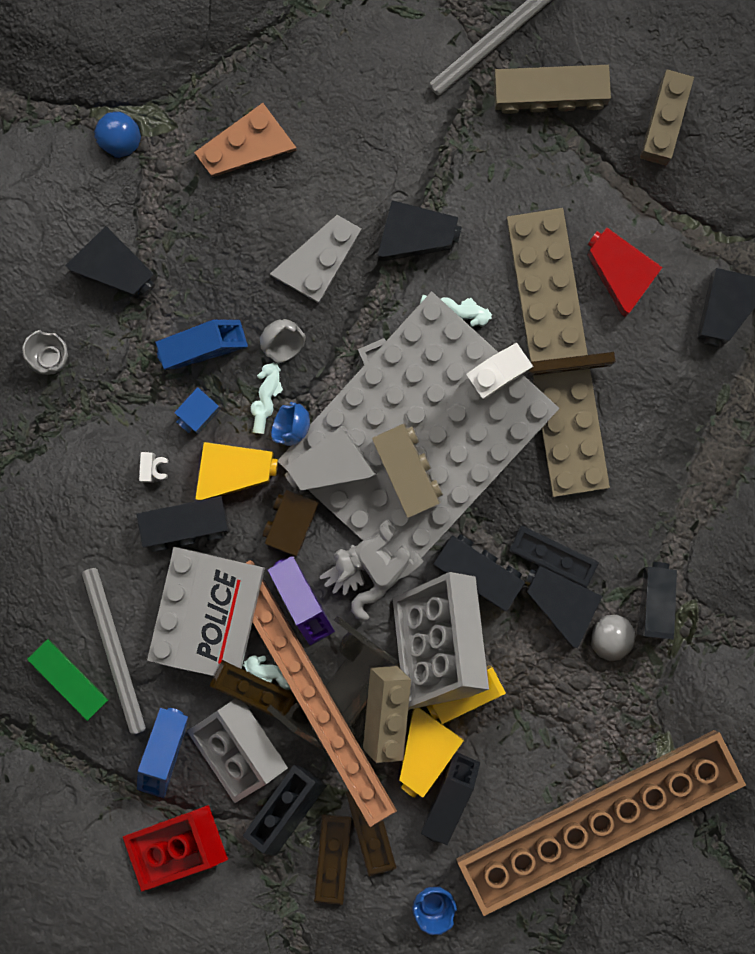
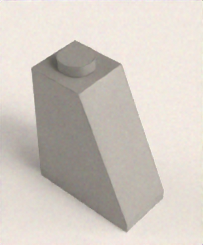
M344 426L339 427L284 466L288 471L285 477L293 488L298 486L300 490L370 478L377 474Z

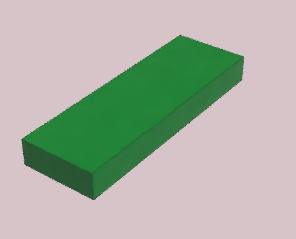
M47 639L27 659L87 721L109 701L50 639Z

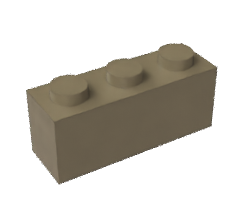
M668 69L665 71L659 86L640 159L665 166L672 159L694 80L693 76Z
M406 423L372 438L407 518L441 503L439 497L443 496L442 490L437 480L431 481L427 471L431 469L425 453L420 455L415 444L419 443V439L413 427L407 428Z
M398 666L370 668L363 749L376 763L403 760L411 678Z

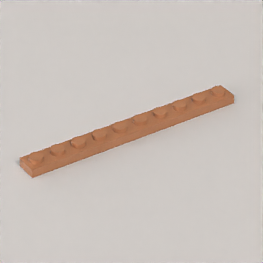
M251 560L246 562L247 564L255 565ZM262 578L252 622L366 821L372 827L397 812Z

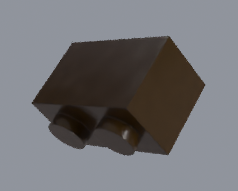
M288 490L285 491L284 495L279 494L273 510L277 511L274 521L268 520L262 534L266 538L265 544L298 557L319 503Z

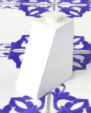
M515 343L493 355L466 375L483 399H487L533 366L519 345Z

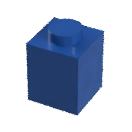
M197 387L174 413L180 417L176 422L184 430L190 433L193 429L199 434L221 408Z

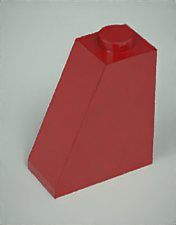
M606 227L602 234L597 231L587 244L591 247L587 256L618 310L626 317L663 267Z

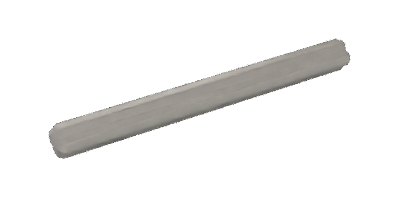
M552 0L525 1L430 82L431 90L436 95H441Z
M96 568L87 569L82 572L86 590L131 734H137L145 730L144 720L98 570Z

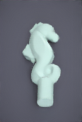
M426 295L422 296L421 302L427 297ZM441 298L463 320L473 319L470 322L471 327L477 325L484 326L491 320L492 314L489 310L476 305L472 298L462 301L461 305L456 304L450 298Z
M274 362L264 365L262 372L257 375L259 379L265 377L266 379L258 392L260 401H255L251 405V413L255 416L253 433L264 434L266 418L272 415L273 412L271 396L275 397L283 390L279 382V371L281 370L278 364Z
M254 655L244 661L243 667L247 672L272 683V680H276L282 688L291 689L278 666L261 664L266 661L265 656L257 657Z

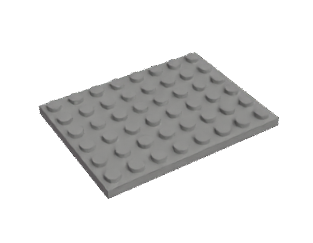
M431 291L310 424L305 438L300 443L290 446L278 462L283 467L339 427L344 426L377 474L370 478L308 490L363 541L377 535L380 532V525L389 520L397 529L390 542L385 546L391 555L396 557L397 550L402 545H405L409 553L415 551L422 558L559 410V407L523 374L487 399H483L466 374L499 352ZM406 423L407 428H414L419 439V443L415 444L420 455L425 453L431 469L427 471L431 481L437 480L443 496L439 497L440 504L409 518L406 516L372 440L373 437Z

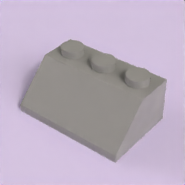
M232 700L187 731L234 803L266 785L288 768L281 755L266 736L265 731L250 712L249 707L240 700Z

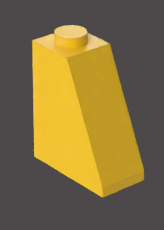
M204 442L196 500L220 497L268 483L271 476H276L278 459H273L274 453L270 451Z
M487 666L489 690L468 698L429 705L427 708L432 718L435 720L439 718L443 724L506 694L493 667Z
M420 707L414 708L412 711L399 781L403 783L401 788L414 798L417 794L421 797L425 796L464 741L460 736L438 720L432 718L431 715Z

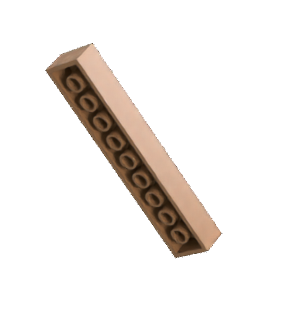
M713 730L456 858L457 863L483 916L746 786L720 732Z

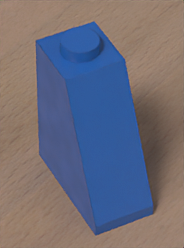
M211 320L156 341L158 348L157 356L164 369H178L248 347L240 320Z
M160 708L138 769L137 790L158 797H165L187 727L188 716H185L180 710Z

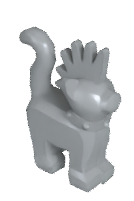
M389 520L380 525V532L377 535L365 539L358 546L351 545V548L347 551L343 549L336 551L333 556L336 566L320 575V579L330 577L325 583V587L336 582L333 593H336L343 585V594L346 595L350 585L356 591L358 583L360 585L365 584L361 570H366L374 583V587L369 591L359 593L352 601L351 610L355 618L362 621L369 619V615L363 609L364 604L375 603L399 579L408 576L424 562L415 551L409 553L405 545H402L397 550L396 557L391 555L385 546L390 542L397 529Z

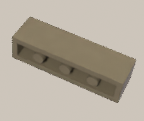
M609 65L495 69V110H502V113L512 114L519 112V109H530V112L547 111V108L558 107L559 111L575 110V107L587 106L588 110L603 109L604 105H608L611 99Z

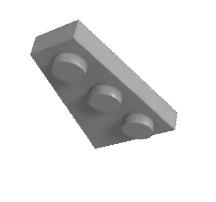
M336 215L272 271L270 276L320 303L362 229Z

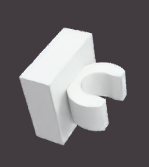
M141 452L139 481L154 483V477L160 480L167 479V474H159L157 472V466L160 463L167 464L169 460L164 457L155 459L156 455L154 453Z

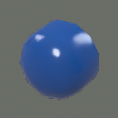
M119 111L106 113L97 122L94 130V137L99 147L117 158L133 153L138 148L141 139L137 123L127 114Z
M290 402V405L293 406L282 405L280 407L271 432L274 442L287 446L300 443L310 428L308 411L301 404Z
M428 887L416 896L412 913L420 930L429 935H441L450 930L454 925L453 919L457 907L449 891L442 887Z

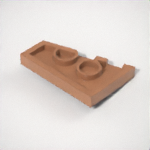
M262 103L194 153L211 177L243 168L245 165L260 160L271 159L273 156L285 152L296 151L297 149L264 103Z

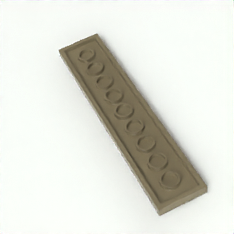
M563 208L508 216L506 220L530 362L588 355ZM590 369L532 376L534 385L559 407V410L541 428L552 497L610 488Z

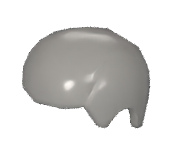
M279 319L265 327L260 336V345L267 357H271L275 362L281 363L290 360L300 352L306 337L294 322L287 319Z
M41 330L35 331L26 337L22 346L23 358L29 368L42 375L60 372L65 367L69 357L66 343L56 333H45Z
M616 614L606 615L596 622L592 631L591 646L600 658L608 661L621 660L634 646L635 630L628 619Z

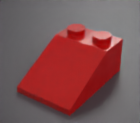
M209 805L123 836L141 892L209 869L228 860Z

